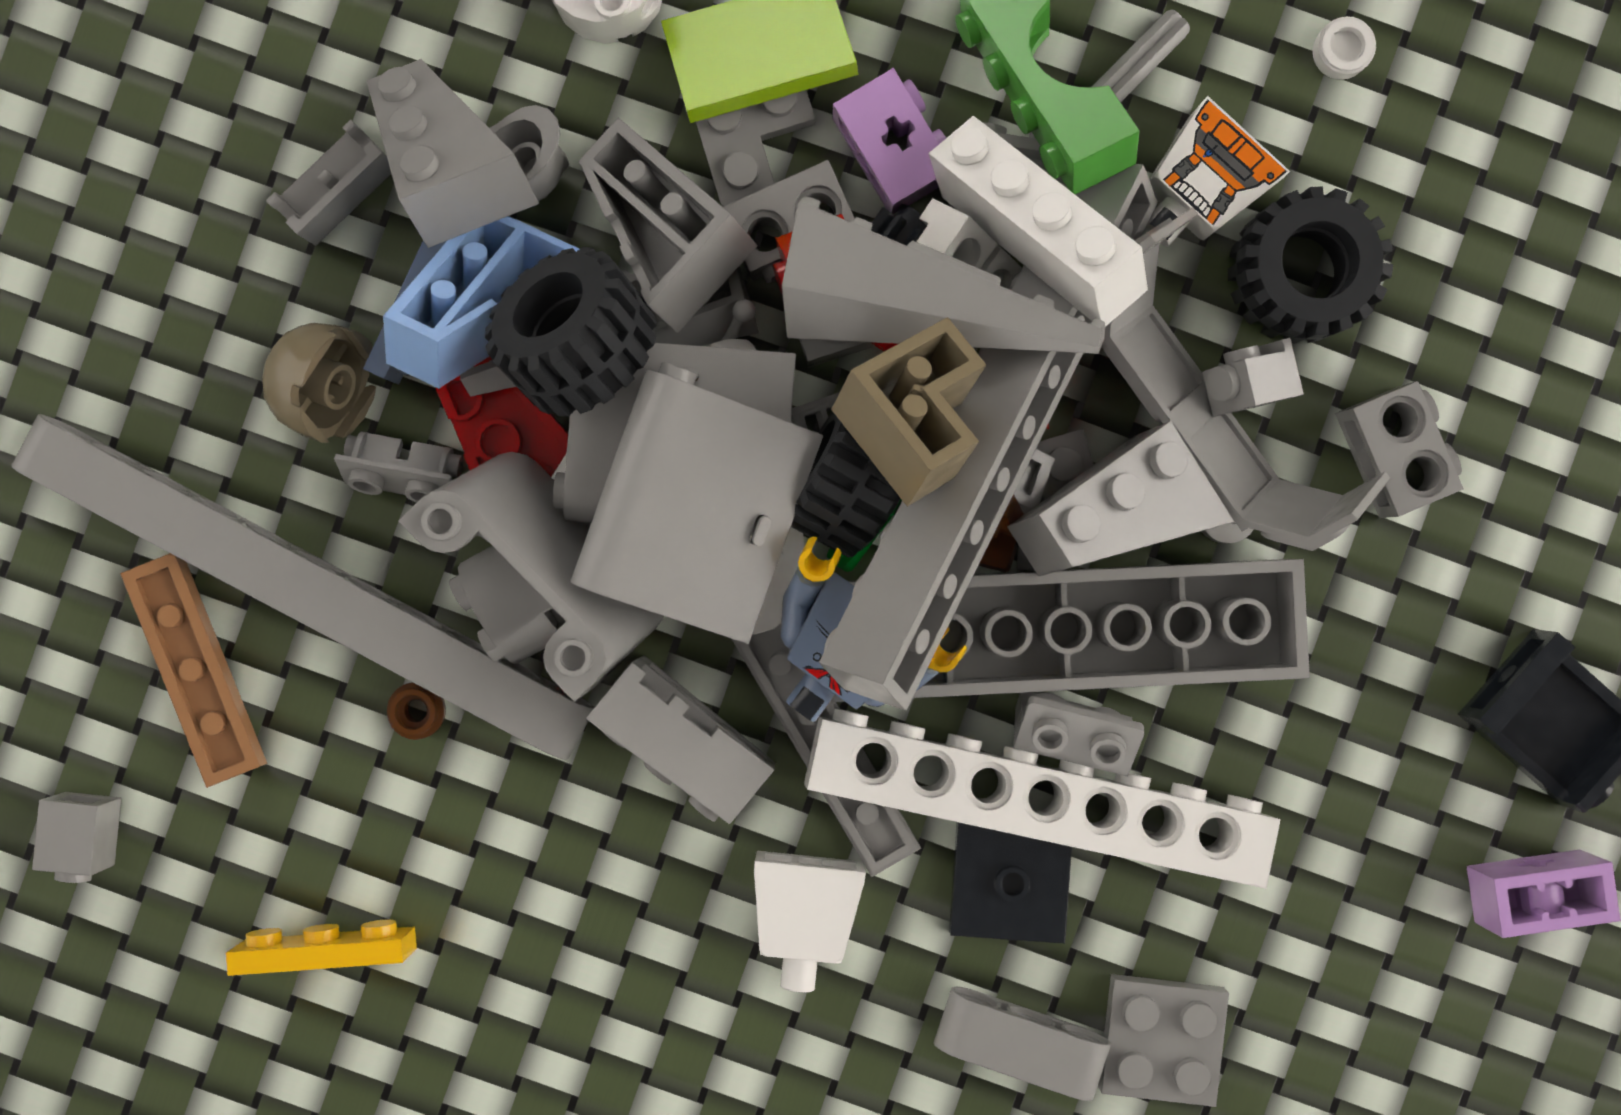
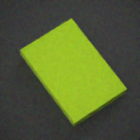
M731 0L661 20L690 123L859 75L857 61L836 0Z

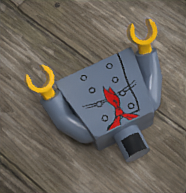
M813 536L806 542L799 556V567L783 596L780 637L785 646L790 649L787 660L805 672L803 678L787 698L786 703L815 723L834 695H837L856 710L864 703L873 707H880L885 705V703L843 689L819 664L829 634L837 628L852 599L854 586L834 572L841 557V550L836 548L833 557L829 560L818 559L812 552V548L817 540V537ZM947 628V630H946L944 636H945V635L947 634V632L950 630L949 628ZM939 644L917 690L939 672L953 670L967 651L966 645H963L959 651L950 653L942 649Z

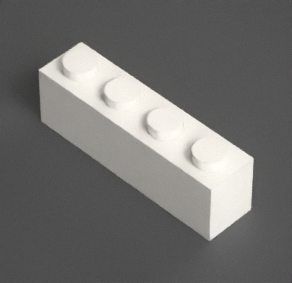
M972 116L928 153L942 198L958 211L970 216L995 242L1091 321L1097 318L1104 321L1106 327L1148 290L1142 246L975 116Z

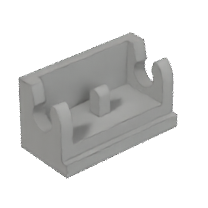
M351 119L342 127L346 133L281 195L274 192L266 200L271 207L278 210L287 219L285 223L297 235L315 246L392 174L385 153Z

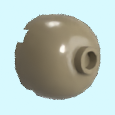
M309 323L286 332L271 349L265 361L262 375L264 399L276 419L298 434L321 443H330L327 439L332 436L343 439L350 435L364 420L375 396L376 386H366L369 372L363 369L373 348L371 341L358 331L343 326L323 323Z

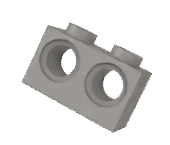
M829 160L723 207L735 218L749 236L761 226L774 227L781 235L792 232L797 206L803 197H811L821 201L820 203L828 205L833 210L835 216L842 214L844 219L850 222L855 219ZM778 247L768 252L754 249L743 261L752 281L763 276L766 283L777 281L772 264L781 261Z
M1418 381L1398 386L1335 413L1364 483L1385 471L1391 478L1372 501L1379 518L1402 516L1464 489L1458 476L1462 472L1459 457L1448 443H1444L1436 424L1439 420L1437 405L1432 396L1426 390L1421 389ZM1388 407L1396 410L1401 417L1402 426L1396 437L1389 434L1383 425V415ZM1412 460L1422 467L1424 473L1423 483L1417 490L1413 489L1406 479V468Z

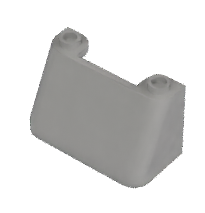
M502 453L421 498L398 521L421 545L430 551L439 553L457 551L467 545L475 536H480L489 542L566 621L547 642L543 659L545 669L552 680L575 702L594 689L658 627L664 616L591 592L570 583L591 523L565 521L563 509L554 508L553 506L554 479L535 460L520 453Z

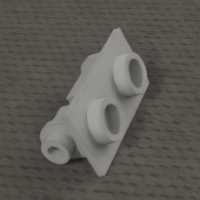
M363 431L358 436L348 435L344 445V455L335 454L334 457L344 483L348 484L352 489L369 495H378L382 491L403 494L416 503L430 492L452 481V477L458 478L463 468V456L454 454L453 448L413 441L408 459L404 460L399 459L403 447L402 439Z

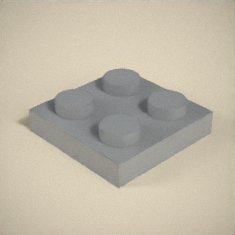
M1111 974L1104 1037L1111 1042V1046L1098 1083L1101 1093L1216 1107L1229 992L1220 986Z

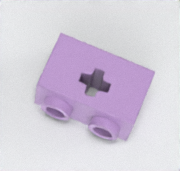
M894 68L833 103L832 116L833 121L884 207L893 215L901 204L909 206L939 188L928 153L946 139V136L940 129L934 132L930 130L921 114L926 110L921 94L910 79L902 83ZM892 130L898 138L907 134L908 140L904 151L896 143L888 147L886 146L889 131Z
M1579 849L1467 866L1474 922L1501 938L1621 921L1612 862Z

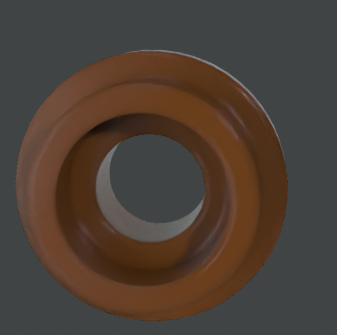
M413 682L396 689L387 705V717L391 727L402 737L413 740L423 739L434 734L443 724L446 715L444 699ZM413 700H420L425 704L427 714L423 720H416L410 715L409 705Z

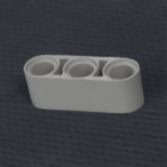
M955 986L951 988L934 1045L941 1051L958 1059L1075 1099L1092 1101L1111 1042L1104 1036L1084 1027L972 989Z

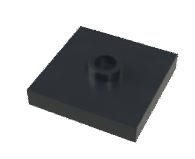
M956 822L949 924L950 935L1065 944L1072 847Z

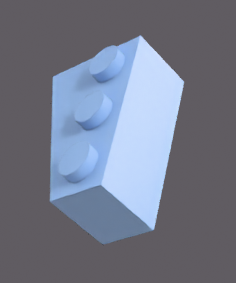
M510 216L447 240L383 315L386 364L438 389L489 357L485 347L488 343L485 339V329L492 322L489 318L493 307L501 301V295L505 289L513 285L519 278L518 276L527 268L531 269L537 265L539 260L549 255L552 257L557 256L562 250L573 248L577 252L580 249Z

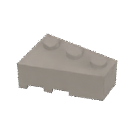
M422 59L402 67L391 68L382 75L367 80L398 199L428 248L539 204L515 154Z
M619 117L579 160L605 218L611 223L620 241V250L626 262L631 265L642 288L640 292L647 306L678 333L758 245L727 210Z

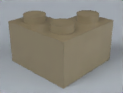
M948 317L852 369L831 409L907 507L954 479L979 443L978 439L953 408L963 403L986 367V363Z

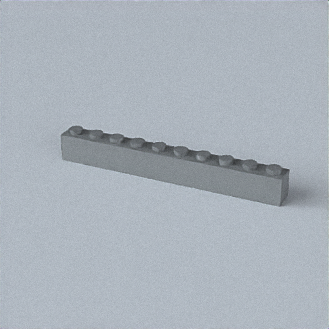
M1135 164L1076 194L1077 197L1134 241L1142 236L1158 203L1143 164ZM1025 265L1021 272L1014 276L1010 290L1031 299L1037 294L1054 300V309L1087 323L1092 322ZM996 348L980 349L978 355L986 363V367L963 403L953 408L978 439L979 443L954 479L908 507L902 500L893 520L883 529L880 545L865 574L861 575L853 589L852 599L837 628L829 634L825 643L824 653L819 661V664L843 689L905 711L907 710L1083 353Z

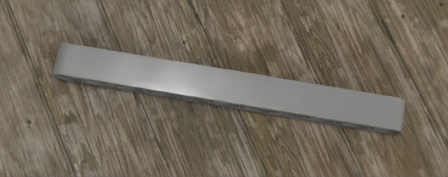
M38 414L11 465L17 472L549 755L564 760L569 759L588 723L587 716L595 708L582 697L574 702L564 691L562 692L556 683L520 664L511 663L505 657L497 662H493L479 642L62 421Z

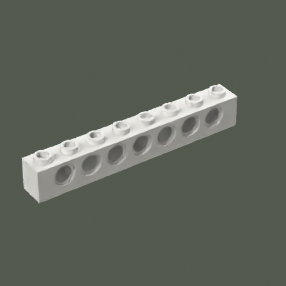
M834 709L832 719L818 717L804 781L807 790L1267 889L1281 819L1261 813L1263 802L1228 795L1226 805L1205 801L1207 794L1205 789L1172 782L1170 793L1149 788L1150 777L1129 773L1128 777L1116 774L1115 780H1109L1093 776L1095 768L1060 760L1059 768L1037 764L1039 754L1010 746H1004L1002 756L980 751L981 740L948 733L946 744L924 739L925 728L891 721L890 730L885 731L867 727L869 716L841 709ZM869 743H879L886 751L885 765L874 774H864L858 770L856 765V757L859 750ZM925 756H937L942 764L940 779L931 786L918 785L914 779L915 765ZM984 768H993L998 776L997 789L987 798H976L971 789L974 775ZM1048 780L1054 790L1051 804L1043 810H1032L1028 799L1031 788L1040 781ZM1104 793L1109 801L1108 813L1102 820L1090 823L1086 816L1087 802L1092 796ZM1160 805L1164 812V823L1159 831L1147 835L1142 825L1143 817L1148 809ZM1216 818L1219 824V835L1214 843L1203 847L1199 839L1200 828L1207 820Z

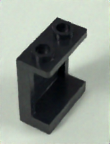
M1533 629L1462 708L1458 715L1559 805L1584 813L1590 808L1599 806L1611 795L1614 789L1613 782L1621 774V699L1570 655L1576 647L1559 632Z

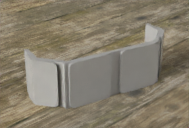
M1192 207L1173 221L1171 218H1168L1135 240L1136 243L1142 246L1148 290L1105 327L1102 348L1150 415L1156 421L1163 424L1169 421L1173 423L1234 520L1232 524H1237L1241 531L1248 528L1259 530L1261 535L1267 539L1314 551L1339 537L1353 522L1357 521L1391 478L1385 471L1344 495L1281 480L1232 413L1213 417L1202 372L1153 306L1159 244L1198 215Z

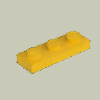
M376 920L362 924L360 931L339 932L338 924H321L303 929V935L282 936V929L280 928L251 931L246 933L244 941L226 952L227 975L403 963L417 949L415 926L397 928L396 920Z

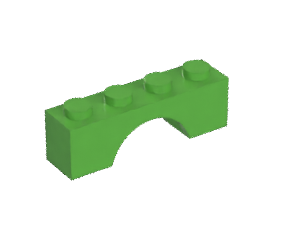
M960 0L961 13L955 16V22L963 42L968 48L976 46L983 56V67L989 82L995 90H1005L1011 100V111L1018 127L1024 134L1032 132L1038 141L1042 162L1050 176L1054 179L1061 177L1067 188L1076 195L1136 164L1139 129L1110 86L1077 87L1064 84L1050 77L1036 63L1033 57L1034 53L1049 36L1050 0Z

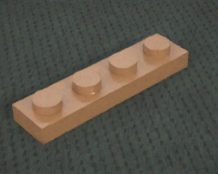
M169 553L120 573L206 788L268 764L187 562Z

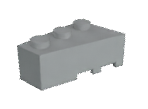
M1169 421L1133 436L1007 527L1040 577L1232 523L1234 520L1173 423Z
M645 655L636 659L628 666L586 718L617 745L628 749L643 760L645 767L662 782L671 785L673 782L691 796L688 799L690 804L713 822L720 817L728 824H731L775 770L776 762Z

